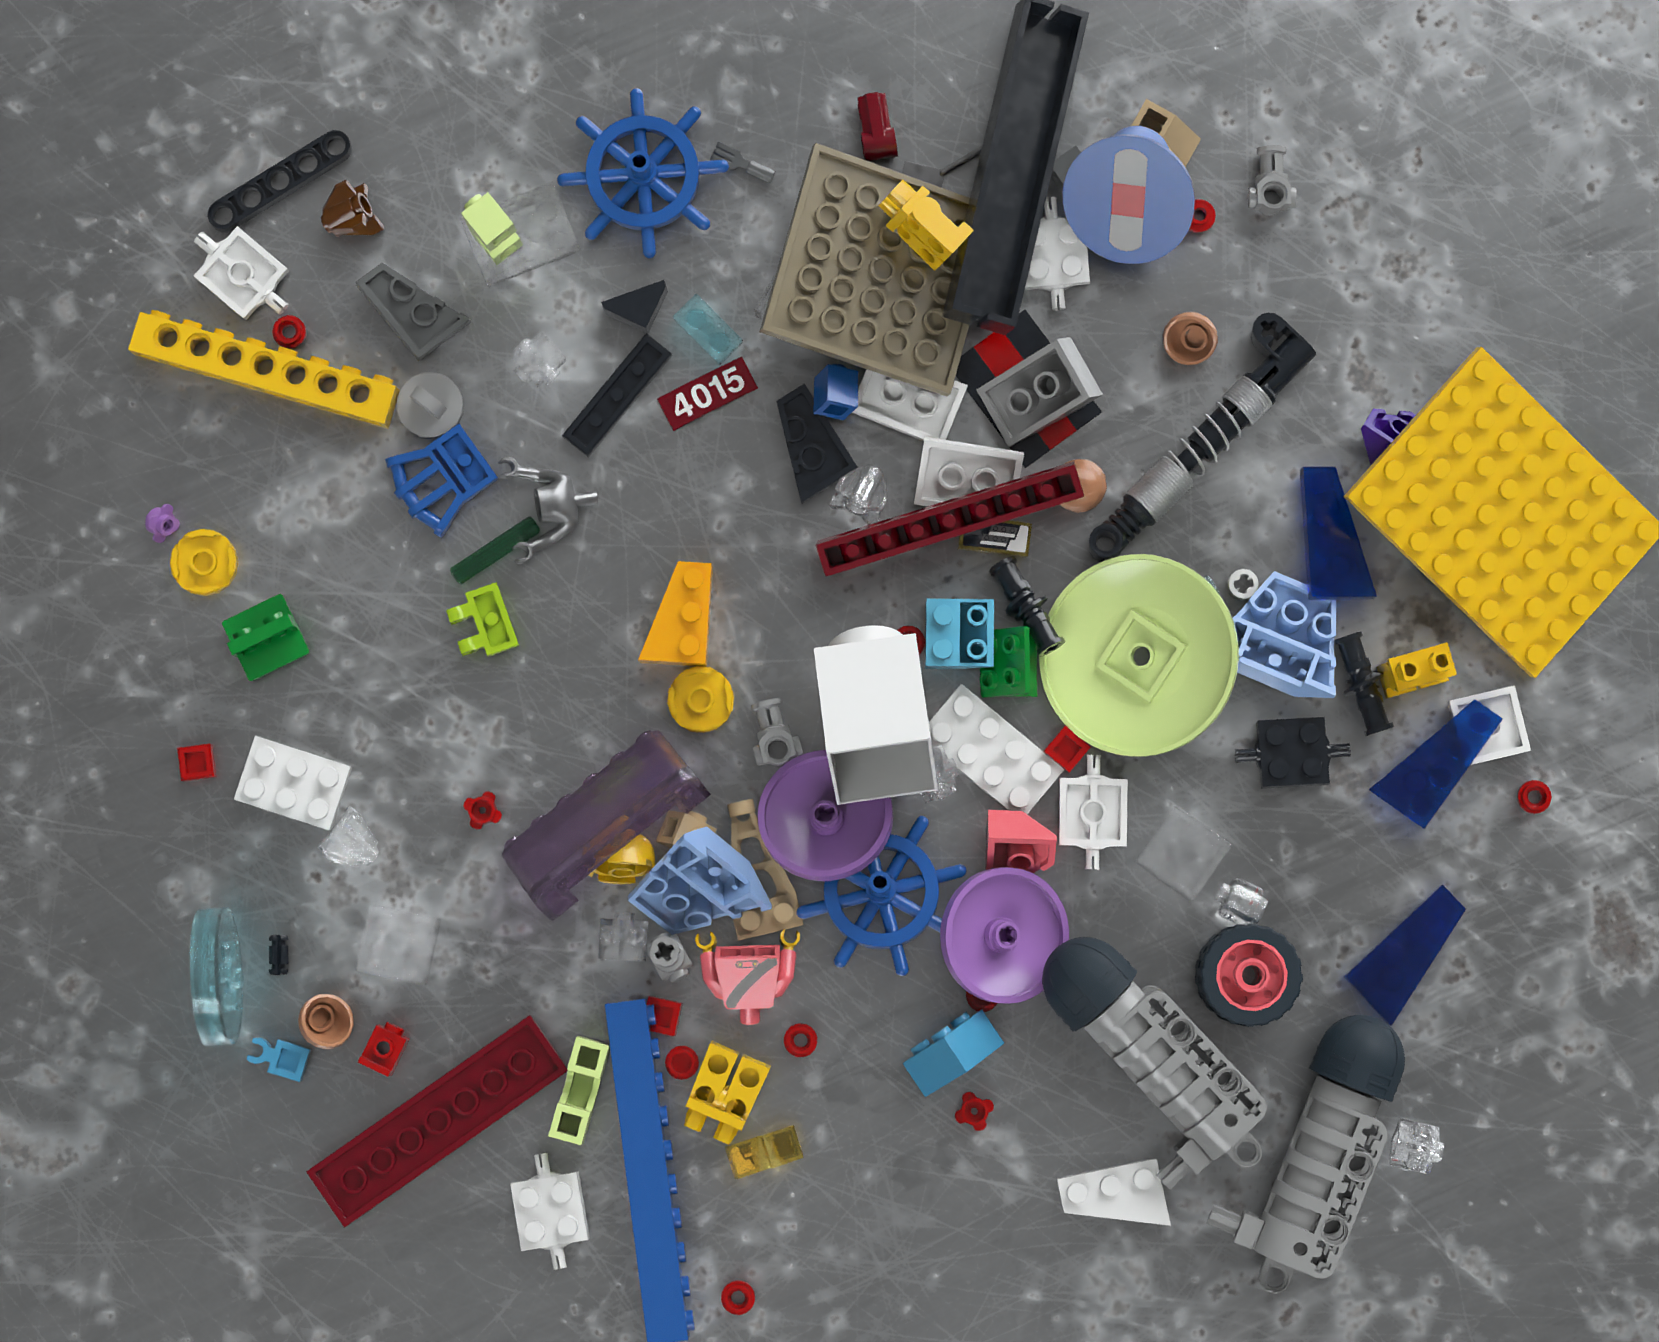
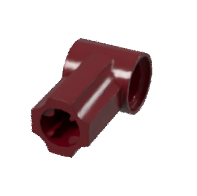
M873 92L857 97L859 117L862 125V132L860 134L864 160L874 161L898 157L894 127L891 128L886 94Z

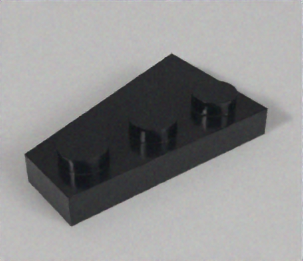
M805 383L776 401L801 504L858 469V466L826 416L813 414L814 397Z

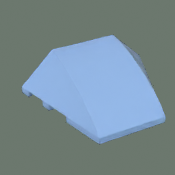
M1274 571L1237 615L1232 618L1239 646L1237 673L1294 697L1334 698L1336 696V686H1334V668L1336 667V657H1334L1336 597Z
M707 826L685 833L628 895V901L671 935L709 926L712 919L728 915L732 919L740 918L743 911L759 907L761 912L772 909V904L750 861Z

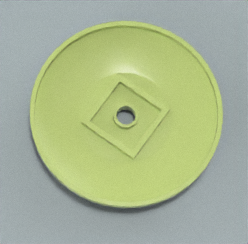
M1130 554L1118 556L1100 562L1082 572L1062 591L1048 614L1050 623L1058 636L1064 638L1065 643L1055 651L1045 656H1039L1041 679L1048 700L1056 714L1083 741L1098 749L1117 755L1131 757L1159 755L1173 751L1193 741L1222 712L1229 700L1237 676L1239 663L1237 632L1232 616L1222 597L1204 577L1193 569L1169 558L1156 555ZM1140 647H1146L1150 652V660L1143 666H1138L1134 661V653Z

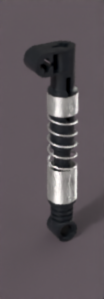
M1268 312L1256 318L1253 323L1251 341L1254 347L1266 359L1252 373H1245L1234 386H1231L1227 393H1224L1222 396L1223 402H1216L1218 408L1210 416L1204 414L1206 420L1198 428L1192 426L1194 432L1187 438L1190 445L1184 439H1180V442L1186 449L1178 457L1171 451H1168V454L1174 461L1166 456H1162V459H1159L1136 482V485H1133L1129 492H1126L1123 496V503L1120 505L1121 509L1117 508L1114 511L1116 516L1111 514L1108 517L1110 522L1105 520L1101 525L1093 529L1089 538V550L1095 560L1103 562L1118 557L1121 551L1129 544L1127 539L1132 541L1135 538L1133 533L1138 535L1141 532L1140 528L1144 529L1146 526H1153L1158 522L1162 515H1165L1169 508H1172L1177 503L1176 501H1179L1188 492V489L1193 487L1190 473L1192 472L1200 476L1205 475V467L1202 461L1216 463L1217 455L1221 451H1228L1229 443L1232 439H1240L1241 430L1245 426L1252 427L1276 402V395L1316 356L1313 347L1282 317ZM1271 328L1275 330L1274 336L1270 334L1266 337L1262 336L1263 329L1269 331ZM1285 335L1287 338L1273 351L1271 347L1274 339L1278 341ZM1272 374H1274V376L1269 380V382L1266 383L1262 388H1260V386H1261ZM1199 464L1202 468V473L1194 470ZM1105 536L1110 537L1114 540L1115 546L1109 551H1103L1096 545L1098 539Z

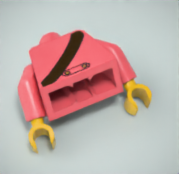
M785 929L781 931L779 942L784 947L781 951L780 945L716 946L717 938L711 931L710 944L703 946L701 945L700 934L696 935V945L703 952L700 955L703 981L716 998L724 1001L726 1009L740 1010V1022L742 1024L754 1025L759 1023L760 1009L773 1007L774 998L781 997L793 980L796 963V952L793 949L800 940V933L796 931V940L793 943H787L784 940Z

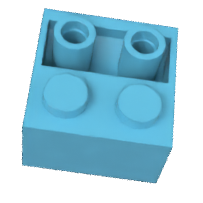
M927 598L925 602V669L994 667V599Z

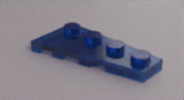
M1302 467L1300 469L1308 600L1375 599L1377 594L1347 501L1343 497L1345 494L1336 467Z
M1474 699L1384 778L1372 786L1369 791L1420 827L1426 829L1504 718Z
M1443 884L1440 885L1343 977L1389 1026H1392L1466 908Z

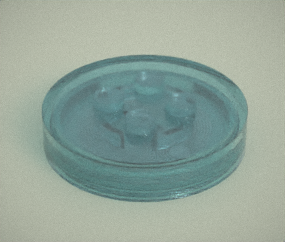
M228 907L198 909L192 924L190 940L191 996L197 1031L204 1046L234 1045L239 1039L241 1030L244 975L237 926L233 913Z

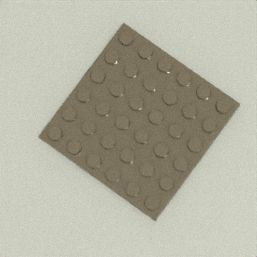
M815 143L810 152L759 332L946 397L949 396L953 388L969 329L968 324L942 317L958 248L934 271L899 236L897 228L892 232L886 226L891 218L879 205L904 180L916 192L924 186L930 192L926 197L936 200L940 205L941 212L959 227L965 222L970 198Z

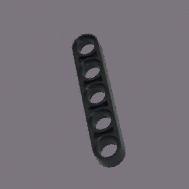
M339 130L329 131L210 205L207 214L210 224L220 232H230L237 226L239 227L346 161L352 153L350 139L344 132ZM340 138L345 141V149L341 154L333 155L328 152L327 146L332 139ZM307 155L314 156L317 159V166L311 172H303L299 167L301 159ZM277 173H285L289 177L287 187L282 190H276L271 185V180ZM250 190H256L261 195V200L255 207H247L243 203L245 193ZM219 209H231L233 215L228 224L220 225L216 223L215 214Z

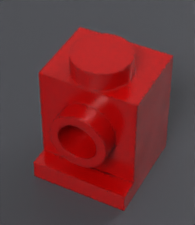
M386 1022L385 1026L376 1025L358 1063L387 1077L392 1076L410 1040L403 1036L405 1030L390 1022ZM382 1041L387 1042L390 1046L387 1054H382L378 1050V1045Z

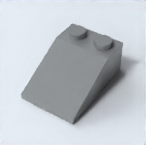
M1071 337L1056 339L977 389L979 396L1008 447H1012L1103 395Z

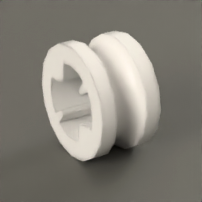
M1239 569L1228 578L1227 590L1237 600L1249 599L1258 590V578L1248 569ZM1241 575L1246 576L1247 579L1245 581L1250 580L1252 585L1245 590V594L1238 592L1240 588H1234V582H1237Z

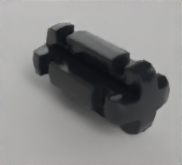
M271 935L269 937V941H272V946H269V964H272V969H269L270 975H286L288 973V969L285 967V964H288V945L285 946V940H288L287 935Z

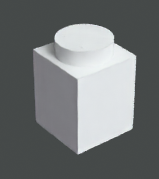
M862 626L839 634L828 646L814 648L826 753L837 805L938 791L916 633L903 635L889 627Z

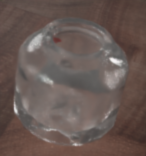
M1239 877L1234 878L1229 885L1222 883L1215 897V901L1220 903L1218 908L1219 915L1237 925L1257 924L1268 903V900L1264 898V891L1261 887Z

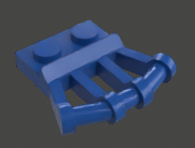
M457 424L424 449L385 459L387 468H391L396 488L394 494L399 500H404L409 507L408 513L412 519L417 518L434 529V534L440 538L446 534L463 504L472 500L474 496L499 479L460 424ZM431 458L434 462L407 481L404 469L405 464ZM438 472H441L447 482L422 500H419L414 490ZM454 490L457 496L442 519L427 510Z

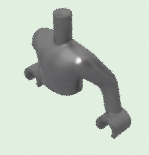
M507 456L498 462V464L507 463L511 467L510 473L500 475L502 479L516 476L537 482L551 483L550 485L534 489V501L538 521L540 523L556 522L558 525L529 543L519 542L514 545L512 549L521 548L526 553L525 558L514 560L517 564L525 563L531 558L533 553L556 543L576 529L578 526V507L598 504L596 491L575 494L571 477L568 474L554 470L519 466L514 458Z

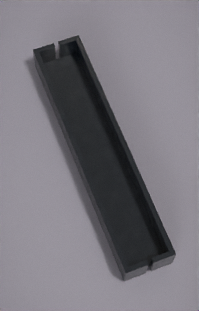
M1020 0L1015 6L965 217V223L974 231L958 247L942 314L944 318L968 325L977 320L978 328L1006 335L1017 325L1089 12L1061 4L1050 15L1049 19H1046L1044 17L1054 8L1055 2L1051 0Z

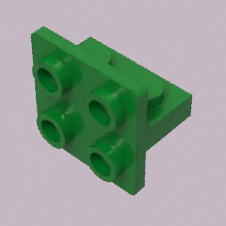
M282 594L271 597L222 622V626L230 640L226 644L231 654L239 659L249 681H255L310 653L308 645Z
M1028 626L994 629V667L980 668V695L982 698L1002 696L1037 697V645L1029 633Z

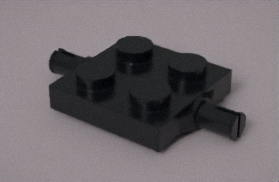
M1325 717L1258 720L1256 722L1257 742L1255 748L1235 749L1236 763L1256 762L1260 772L1261 789L1329 785V763L1331 758L1351 756V750H1349L1350 743L1330 744L1326 736Z

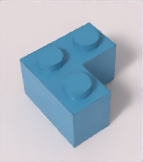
M983 1010L978 1011L972 1016H969L967 1011L950 1022L953 1029L950 1030L947 1025L931 1036L934 1042L930 1043L926 1038L910 1049L913 1056L903 1062V1065L925 1097L968 1072L1004 1044V1041Z

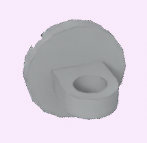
M424 372L413 376L402 386L397 397V412L402 424L412 434L423 439L441 437L459 424L463 416L464 406L460 389L450 378L440 373Z

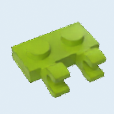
M497 582L466 592L465 595L468 603L446 610L451 625L463 622L471 617L475 620L479 634L457 641L462 656L472 654L484 648L487 657L519 647Z

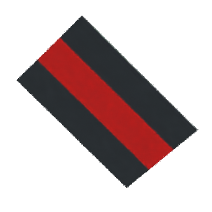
M1025 309L1019 313L1017 325L1009 333L1002 335L993 332L961 355L956 373L958 380L968 385L967 392L1001 437L1002 435L979 396L977 389L1050 344L1049 340ZM1092 401L1076 412L1009 448L1013 451L1024 452L1022 465L1024 468H1027L1102 413V411Z

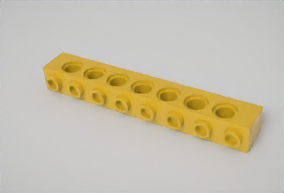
M151 310L150 314L139 313L128 348L135 356L389 429L400 390L395 385H392L394 380L377 374H374L373 379L361 376V370L347 365H342L341 370L330 367V362L323 358L310 356V360H305L297 357L298 352L285 347H278V351L265 348V342L247 337L246 342L233 339V333L223 329L215 328L214 333L202 330V324L192 320L183 319L182 324L170 320L171 316L161 311ZM170 332L177 333L176 343L171 347H164L163 339L165 335ZM203 341L209 342V351L204 356H195L196 345ZM232 351H240L241 360L239 363L233 366L227 365L226 358L228 354ZM264 360H272V371L266 375H260L258 373L259 364ZM294 370H305V378L301 383H290V375ZM326 379H337V388L332 393L322 392L321 387ZM362 387L369 389V397L366 401L362 403L354 402L353 395L357 389Z

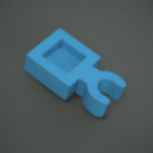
M253 1038L252 1043L261 1045L263 1053L260 1057L248 1055L247 1060L254 1064L265 1061L270 1062L267 1072L298 1082L302 1081L312 1049L281 1039H277L274 1048L264 1038Z

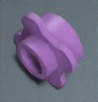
M164 504L161 508L156 507L152 509L145 519V527L154 534L153 540L157 543L164 542L166 536L177 531L180 525L179 520L173 515V507L169 504Z

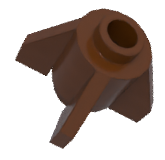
M346 179L334 186L323 206V215L321 216L322 225L328 233H333L335 236L340 237L342 235H374L384 230V225L375 214L373 215L372 207L367 199L368 186L365 183L353 188Z

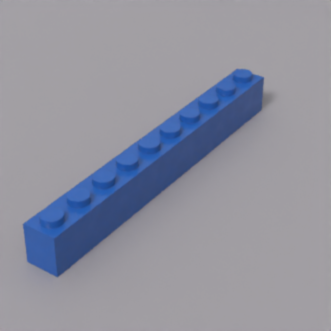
M647 998L606 1003L605 1012L647 1342L686 1341L690 1337L689 1331L695 1330L693 1310H687L685 1297L691 1296L689 1277L682 1276L681 1263L686 1262L684 1242H678L676 1229L682 1228L680 1208L673 1207L672 1195L678 1194L677 1180L675 1174H669L668 1161L673 1160V1149L671 1140H665L663 1127L669 1126L667 1106L660 1105L659 1093L665 1092L663 1073H656L655 1059L661 1058L658 1038L652 1039L650 1025H656L654 1004L647 1005Z

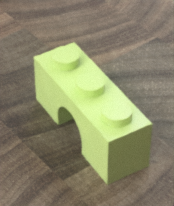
M489 192L483 196L480 194L475 195L464 205L465 210L461 214L472 236L496 265H499L523 246L520 237L516 234L517 230L514 223Z
M582 1036L576 1037L567 1067L568 1072L565 1085L556 1106L549 1137L577 1145L584 1144L610 1053V1044Z

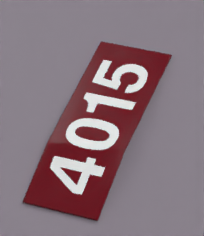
M741 356L657 398L673 431L693 420L758 389V386Z

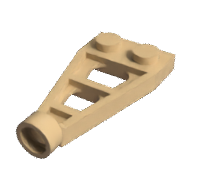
M753 799L727 804L731 818V847L741 854V842L745 838H757L765 858L760 863L752 864L754 871L764 870L768 872L777 888L775 896L769 898L772 904L771 910L761 912L759 907L743 911L742 917L733 919L738 941L804 925L803 919L799 918L796 914V910L799 907L796 891L784 868L772 858L762 840ZM750 814L749 819L746 821L737 819V816Z

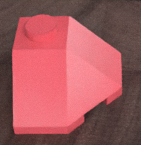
M988 810L985 870L1008 867L1023 869L1031 873H1035L1039 869L1045 871L1055 863L1057 836L1023 811Z

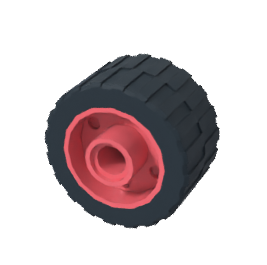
M1240 924L1222 929L1218 934H1214L1208 943L1202 947L1195 966V984L1198 986V994L1205 1002V1006L1211 1012H1214L1218 1018L1241 1026H1263L1274 1020L1277 1021L1294 1006L1293 1003L1299 997L1301 982H1303L1302 964L1294 946L1281 933L1275 932L1270 927L1258 924ZM1247 966L1252 967L1255 972V978L1250 984H1246L1242 978V972Z

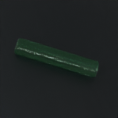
M531 516L526 517L452 566L450 569L452 576L459 584H463L513 551L512 547L517 543L526 542L540 532L539 526Z

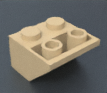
M1148 99L1145 100L1131 125L1147 127L1157 132L1185 167L1201 140L1175 114Z

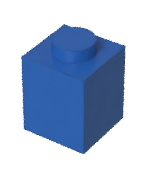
M828 364L814 377L813 414L845 420L858 407L857 370L848 369L842 364Z

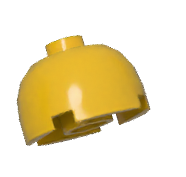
M627 825L614 826L612 831L605 832L599 836L590 848L589 876L592 878L594 873L598 874V881L603 883L634 884L636 883V877L646 875L655 866L654 848L650 841L641 833L632 831V827Z

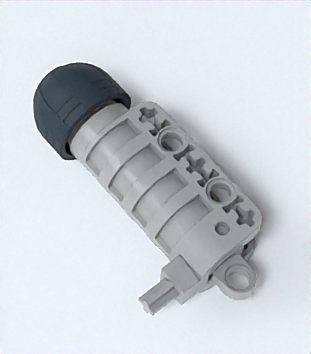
M1078 937L1059 945L1048 957L1042 974L1043 989L1048 1003L1073 1032L1083 1027L1185 1136L1174 1147L1178 1155L1156 1174L1165 1186L1171 1189L1192 1169L1198 1175L1212 1160L1219 1158L1224 1153H1227L1241 1167L1248 1168L1258 1164L1262 1157V1147L1249 1131L1266 1115L1267 1103L1264 1097L1162 989L1154 985H1148L1140 989L1132 981L1137 974V970L1110 944L1092 937ZM1152 998L1157 1000L1166 1011L1162 1016L1149 1004ZM1177 1022H1184L1183 1031L1178 1035H1171L1172 1026ZM1193 1041L1212 1060L1209 1065L1189 1046ZM1224 1072H1230L1231 1075L1228 1082L1218 1084L1219 1076ZM1240 1092L1252 1102L1248 1108L1236 1096ZM1243 1142H1250L1255 1146V1155L1250 1160H1241L1237 1156V1147Z
M1367 1015L1348 1016L1334 1023L1323 1035L1313 1056V1061L1309 1066V1069L1323 1076L1317 1075L1261 1217L1245 1210L1241 1216L1216 1205H1213L1206 1224L1233 1234V1241L1265 1256L1258 1277L1260 1285L1268 1293L1278 1294L1286 1290L1295 1269L1315 1278L1323 1279L1331 1276L1337 1268L1388 1138L1387 1128L1376 1117L1381 1104V1100L1377 1098L1393 1102L1405 1067V1053L1400 1038L1392 1027L1378 1018ZM1373 1126L1377 1129L1375 1134H1368L1367 1137L1362 1133L1364 1128L1370 1129ZM1365 1144L1370 1145L1369 1151L1363 1148ZM1356 1156L1364 1157L1365 1161L1360 1169H1349L1351 1159ZM1344 1175L1350 1178L1349 1183L1344 1181ZM1348 1189L1351 1192V1196L1343 1197L1341 1201L1337 1194L1339 1192L1345 1193ZM1339 1208H1345L1344 1214L1338 1211ZM1332 1220L1340 1222L1335 1232L1326 1233L1323 1231L1327 1222ZM1319 1239L1324 1242V1246L1319 1245ZM1322 1252L1326 1256L1324 1261L1318 1260L1317 1264L1312 1262L1313 1256L1319 1258ZM1270 1268H1278L1284 1273V1281L1279 1286L1272 1287L1266 1284L1264 1276Z

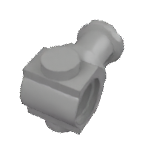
M1267 145L1257 148V155L1260 156V174L1255 176V188H1248V208H1253L1254 211L1272 216L1281 211H1287L1288 208L1296 207V188H1291L1288 175L1283 173V155L1286 154V147ZM1266 191L1276 192L1280 197V203H1268L1264 198V193Z
M780 698L769 699L751 705L752 710L756 711L761 730L756 733L759 745L753 746L758 766L768 764L783 766L792 758L803 754L799 736H792L789 725H783L778 706L781 703ZM767 711H770L772 725L769 724ZM776 741L783 742L788 748L786 756L782 759H773L769 755L768 749Z
M665 932L650 941L652 945L646 950L663 981L670 979L672 983H675L690 974L688 968L694 965L677 934L670 936L669 932Z

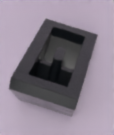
M662 280L601 303L606 315L648 334L668 291L665 281Z

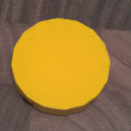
M199 529L188 532L179 540L178 544L176 543L172 549L170 567L174 579L182 588L195 595L209 596L220 593L230 586L237 574L239 561L236 549L228 538L214 530Z
M695 666L684 670L674 679L668 690L667 704L671 716L679 726L690 732L707 733L717 730L728 720L733 711L734 694L729 681L722 673L711 667Z

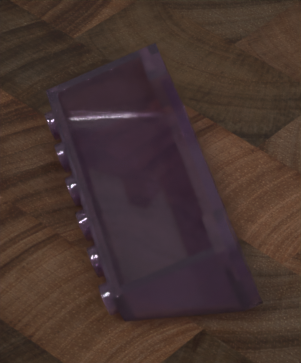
M648 730L643 732L636 739V743L626 751L614 755L609 764L601 771L589 775L584 780L583 785L576 791L563 796L557 802V806L546 815H541L534 819L530 827L521 835L509 839L504 845L502 858L536 907L553 922L579 901L570 890L675 805L681 812L689 813L711 794L662 732L659 730Z

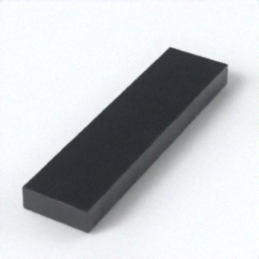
M646 333L562 434V437L589 458L673 356L672 353Z

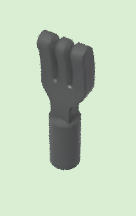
M721 142L717 143L716 149H714L713 155L710 158V161L726 160L729 164V170L741 168L746 170L747 173L769 183L772 182L776 172L759 163L744 159L740 151Z

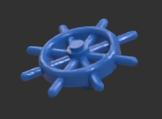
M635 88L630 92L632 116L613 123L604 131L584 116L577 118L576 126L594 141L588 154L586 171L562 173L557 177V183L562 187L588 185L592 199L601 211L585 230V237L588 240L596 239L610 221H613L625 228L641 230L643 255L646 258H653L656 254L654 229L672 223L681 215L685 216L700 230H707L710 227L709 219L693 207L691 203L697 193L700 175L725 173L729 169V164L726 160L698 162L694 147L685 135L701 116V110L698 107H691L678 123L674 125L667 120L645 115L643 92ZM646 132L664 137L650 155H648ZM633 134L634 152L632 154L616 143L618 140ZM675 146L685 162L659 165ZM607 152L626 167L601 170L602 162ZM685 176L684 184L679 194L660 179ZM627 181L612 200L607 197L601 185L602 183ZM651 189L667 201L669 205L653 212ZM638 190L639 213L623 210L622 207Z
M919 816L906 838L890 834L883 850L897 853L885 872L882 869L878 855L868 865L870 877L859 871L845 878L863 888V890L838 896L840 879L824 881L825 900L802 905L797 908L796 914L801 919L828 913L835 927L846 937L834 958L836 967H845L856 947L860 945L871 949H890L896 973L899 976H905L909 972V967L903 945L917 938L928 926L940 933L942 918L935 915L939 900V883L962 878L966 875L967 870L962 864L935 870L931 860L917 846L929 825L927 817ZM908 859L917 866L921 873L920 875L896 881ZM925 887V898L922 907L900 895L901 893ZM867 903L855 924L842 911L844 908ZM892 906L914 919L905 927L898 929ZM880 910L885 933L866 931L876 913Z

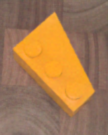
M677 562L638 661L640 663L707 667L713 575L712 563Z

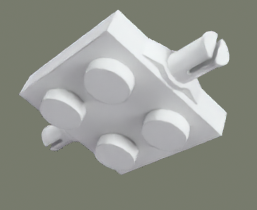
M1046 197L1044 205L1045 217L1041 218L1025 290L1043 289L1051 291L1052 310L1058 311V297L1060 310L1066 309L1064 290L1076 285L1090 284L1087 246L1073 232L1067 218L1058 216L1057 197H1051V210L1049 207V197Z
M237 226L226 239L215 243L205 232L198 234L208 244H205L198 237L195 238L194 243L199 245L208 255L205 263L195 273L194 277L246 321L264 303H267L279 315L284 311L275 302L285 310L287 309L289 304L274 292L289 270Z
M1087 755V775L1079 778H1059L1058 846H1077L1086 849L1085 870H1092V856L1093 870H1100L1099 850L1106 847H1127L1128 779H1110L1100 775L1101 755H1094V768L1093 755Z
M548 1152L535 1154L537 1175L529 1180L510 1184L521 1251L538 1248L550 1250L553 1270L566 1268L563 1247L573 1242L590 1239L579 1171L565 1174L550 1172Z

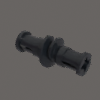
M1014 556L1007 557L992 566L989 573L991 576H996L1004 590V595L1011 602L1005 610L1007 616H1015L1016 621L1022 620L1023 626L1029 627V633L1039 648L1037 650L1040 657L1045 656L1062 646L1065 640L1063 637L1058 636L1050 623L1048 614L1041 608L1048 598L1046 596L1035 598V592L1031 591L1030 584L1024 579L1016 566L1017 559Z
M1360 631L1334 640V645L1339 647L1344 662V669L1349 677V680L1345 682L1346 684H1351L1344 691V696L1356 697L1358 710L1362 714L1367 729L1364 733L1365 736L1393 728L1394 725L1393 722L1389 723L1382 704L1384 702L1382 695L1377 689L1380 688V685L1375 683L1384 675L1382 672L1371 671V663L1369 657H1366L1360 639L1363 634Z

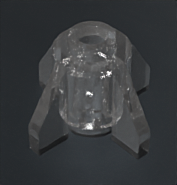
M874 465L859 466L840 478L835 488L837 492L834 494L829 506L831 509L845 510L846 508L851 513L862 516L865 523L869 525L879 522L881 511H883L888 501L887 480L884 477L883 471Z
M348 806L340 819L341 821L333 828L329 835L319 842L317 847L323 851L322 855L333 863L352 865L357 868L362 864L368 866L379 853V849L376 848L378 840L374 838L361 814L351 806Z

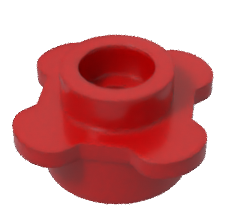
M486 791L481 797L475 799L467 798L463 806L468 811L471 818L470 826L473 829L479 830L484 824L490 822L498 823L501 820L502 813L496 808V796L492 792ZM481 807H484L486 809V812L484 814L480 813Z
M973 1092L964 1093L962 1096V1106L955 1113L956 1121L960 1124L968 1123L976 1131L984 1130L987 1126L985 1120L988 1117V1113L994 1109L993 1102L990 1099L982 1100L977 1098ZM976 1108L978 1110L977 1114H972L971 1109Z

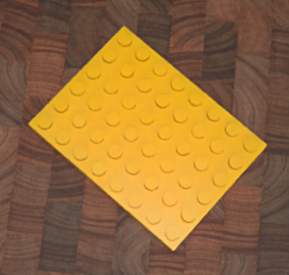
M1482 347L1474 349L1343 496L1532 678H1536L1659 539V521Z

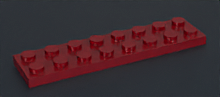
M529 1015L310 1168L306 1173L345 1228L568 1071L567 1066L532 1015Z

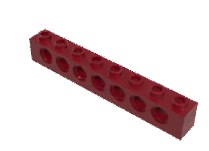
M1072 461L818 540L816 548L825 577L1085 497L1075 462Z

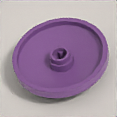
M818 750L800 755L779 768L766 784L758 806L759 831L765 847L772 858L788 872L814 881L843 879L866 868L884 849L893 825L891 797L837 805L826 750Z
M1008 867L991 868L981 871L962 883L954 892L945 908L940 930V942L944 961L956 982L968 993L979 999L1002 1004L1026 1001L1040 994L1044 990L1042 974L1048 957L1059 945L1069 940L1067 915L1060 898L1052 887L1039 876L1029 871Z

